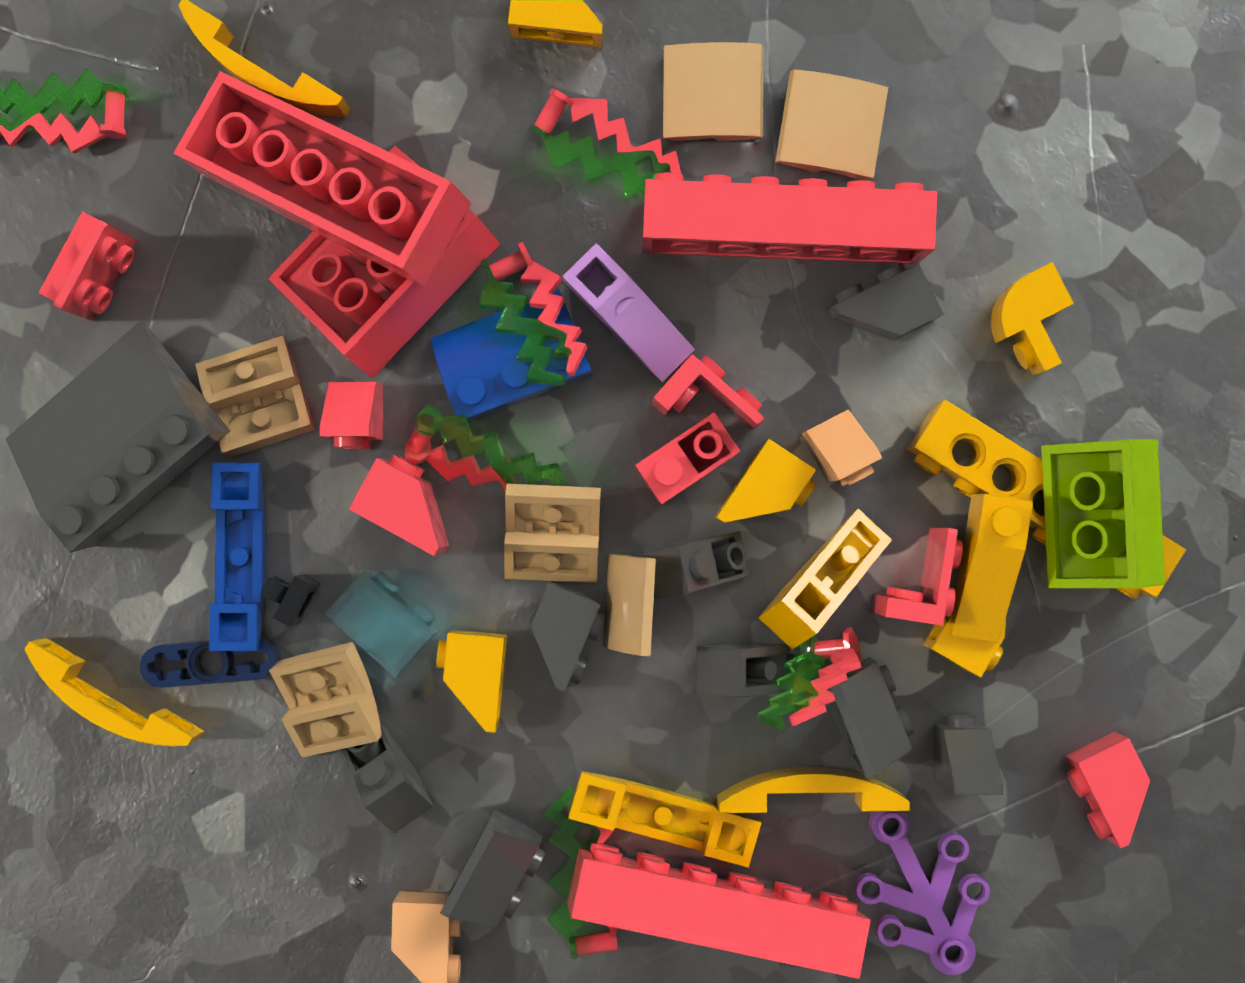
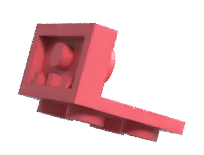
M82 211L44 281L39 294L54 301L53 305L64 311L94 321L97 314H102L108 308L113 297L111 288L119 273L123 274L130 267L135 256L133 247L137 240Z
M691 354L653 397L651 403L663 415H666L672 408L677 413H680L700 390L694 385V382H697L750 430L759 426L765 419L758 412L762 404L744 388L740 387L735 392L722 380L726 375L725 371L706 355L699 360Z
M930 528L920 592L887 587L886 595L873 593L870 612L885 617L943 626L945 616H951L955 604V588L949 586L952 568L957 569L962 558L963 543L962 540H957L958 530L952 528Z

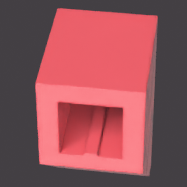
M328 382L320 423V437L334 440V447L347 450L371 449V441H383V385L377 382Z
M713 412L637 463L635 468L659 504L662 505L741 451L715 412Z
M1112 732L1066 755L1065 757L1072 769L1066 772V775L1076 794L1080 798L1086 797L1093 811L1087 814V817L1096 835L1101 840L1106 838L1121 849L1130 844L1150 779L1130 739L1117 732Z

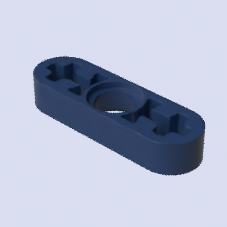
M261 636L259 653H267L268 661L260 664V670H256V666L252 662L234 665V656L245 655L253 651H234V655L232 651H218L223 661L222 668L217 674L209 675L201 670L198 662L201 652L209 648V640L169 643L147 650L140 662V672L148 684L158 688L258 680L270 675L269 669L273 668L276 662L280 660V652L277 645L271 639ZM184 650H189L187 657ZM162 653H164L167 661H178L187 658V667L168 671L166 678H164L162 670H155L154 662L161 660ZM233 666H235L237 671L235 674L232 673ZM187 669L191 677H186Z

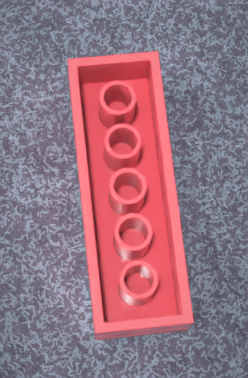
M221 71L173 153L201 175L425 287L471 204L451 181Z
M679 173L655 174V179H645L642 253L917 265L935 250L937 191H924L923 184L912 182L895 184L894 189H876L875 182L864 180L847 182V187H828L827 180L816 178L799 180V185H780V179L768 176L751 178V183H732V177L727 175L712 174L703 176V181H684V175Z
M591 843L590 850L579 848L567 902L570 916L573 919L860 979L871 920L858 912V904L847 901L848 898L845 896L820 891L819 899L812 898L811 894L803 892L801 887L783 882H774L773 889L765 888L764 884L756 882L757 878L735 872H729L728 879L718 878L716 873L710 872L711 868L683 862L682 870L671 868L670 864L665 862V858L638 852L636 860L622 857L623 854L619 853V848L600 843Z

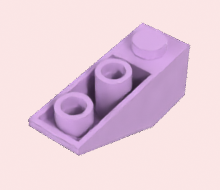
M597 243L562 276L564 285L662 383L695 351L692 345L633 279Z

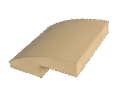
M736 42L665 45L663 138L669 142L710 138L718 142L763 139L764 46L757 43Z
M796 69L790 71L775 162L814 173L825 170L864 181L874 179L889 87L827 73Z
M284 335L195 364L203 397L230 430L219 441L221 452L227 459L315 430L306 395Z
M507 484L505 492V579L597 583L601 488Z
M608 554L605 600L606 617L604 620L603 646L605 648L632 655L651 656L655 558Z
M353 642L278 660L275 666L269 669L289 707L288 712L281 720L302 758L377 742L381 738L380 720L373 691Z

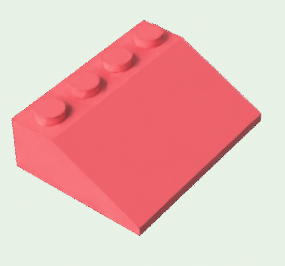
M396 146L389 151L416 164ZM468 209L425 287L313 231L268 279L344 356L373 379L501 243L478 216Z

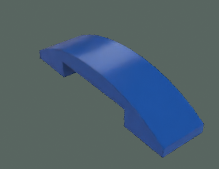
M212 463L211 510H216L215 604H210L209 651H259L264 611V596L261 595V592L265 586L266 518L261 463Z

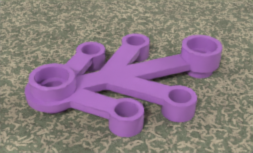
M872 811L869 818L870 829L878 840L890 845L912 892L882 882L873 873H863L856 879L854 884L855 892L859 899L866 904L872 905L882 902L925 917L933 933L904 926L894 915H884L875 924V933L878 939L888 947L903 944L928 953L931 963L943 974L959 975L964 973L972 966L975 960V944L968 934L978 905L985 903L989 898V885L977 874H967L960 880L958 890L961 898L950 925L942 907L957 863L962 862L968 856V842L957 832L943 834L938 841L940 853L930 882H928L906 837L909 831V820L903 811ZM889 818H895L899 822L898 829L894 833H885L883 831V824ZM951 840H959L961 843L959 852L954 855L947 854V843ZM868 881H874L878 886L877 891L870 896L862 894L863 884ZM973 882L981 883V892L977 896H967L966 891L969 884ZM890 923L896 924L898 932L894 937L887 938L882 935L884 926ZM949 946H959L960 954L957 958L947 959L945 957L946 949Z

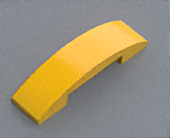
M188 0L180 1L178 6L192 32L209 53L233 77L309 114L326 117L347 116L350 107L342 96L303 72L294 87H290L229 49L228 46L235 36L222 21Z
M48 638L29 641L24 649L39 676L65 704L79 715L109 732L138 742L162 746H188L199 740L205 732L167 708L151 713L147 719L77 677L86 661Z
M811 766L791 767L758 774L730 786L717 795L719 813H767V794L855 792V803L861 811H910V801L896 789L872 777L866 778L863 774L844 769Z
M584 771L580 773L568 819L612 831L615 828L699 850L702 851L704 856L748 868L762 823L760 820L741 813H719L717 805L634 781Z

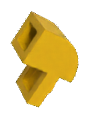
M1053 262L1009 285L997 298L991 314V330L995 343L1013 336L1016 344L1013 345L1015 356L1024 369L1031 370L1033 376L1062 363L1041 320L1074 304Z

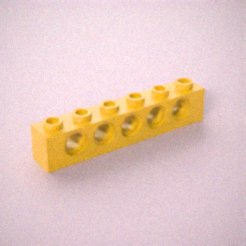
M945 399L935 402L906 449L916 455L913 462L917 466L935 476H938L940 471L956 480L953 487L971 498L972 494H990L1033 501L1034 495L1039 490H1043L1042 459ZM959 440L966 442L972 450V458L966 466L957 464L952 456L953 446ZM999 465L1005 466L1011 474V483L1004 491L996 488L992 480L993 472ZM1032 506L1029 525L1035 529L1032 537L1046 545L1045 514L1039 515ZM1163 535L1166 583L1186 549ZM1164 585L1115 589L1137 600L1139 595L1157 598Z

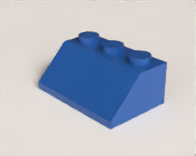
M560 289L555 290L553 293L562 296ZM530 300L430 338L441 379L456 418L463 425L593 376L586 355L584 354L575 375L572 377L568 376L566 368L569 355L572 353L567 351V347L564 346L567 337L540 325L537 319L544 309L532 308L529 304ZM564 302L555 324L574 326Z

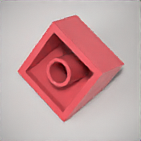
M395 455L392 456L390 461L376 458L349 510L433 556L445 554L449 543L432 484L421 478L425 470L416 464L406 461L405 458H399Z

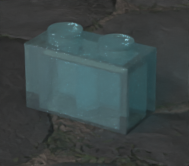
M370 570L363 571L327 610L325 615L389 673L396 677L403 672L438 632L431 625L435 618L419 603L414 601L411 605H408L396 593L400 589L399 585L383 571L379 570L376 574Z

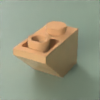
M849 409L801 433L826 482L840 481L842 486L846 484L851 485L874 473L875 471L871 464L882 458L877 447Z
M399 891L392 906L391 951L421 983H459L461 955L453 954V937L461 936L462 921L447 918L440 914L449 893Z

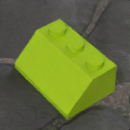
M1128 439L1042 445L1048 588H1144L1165 585L1158 440Z

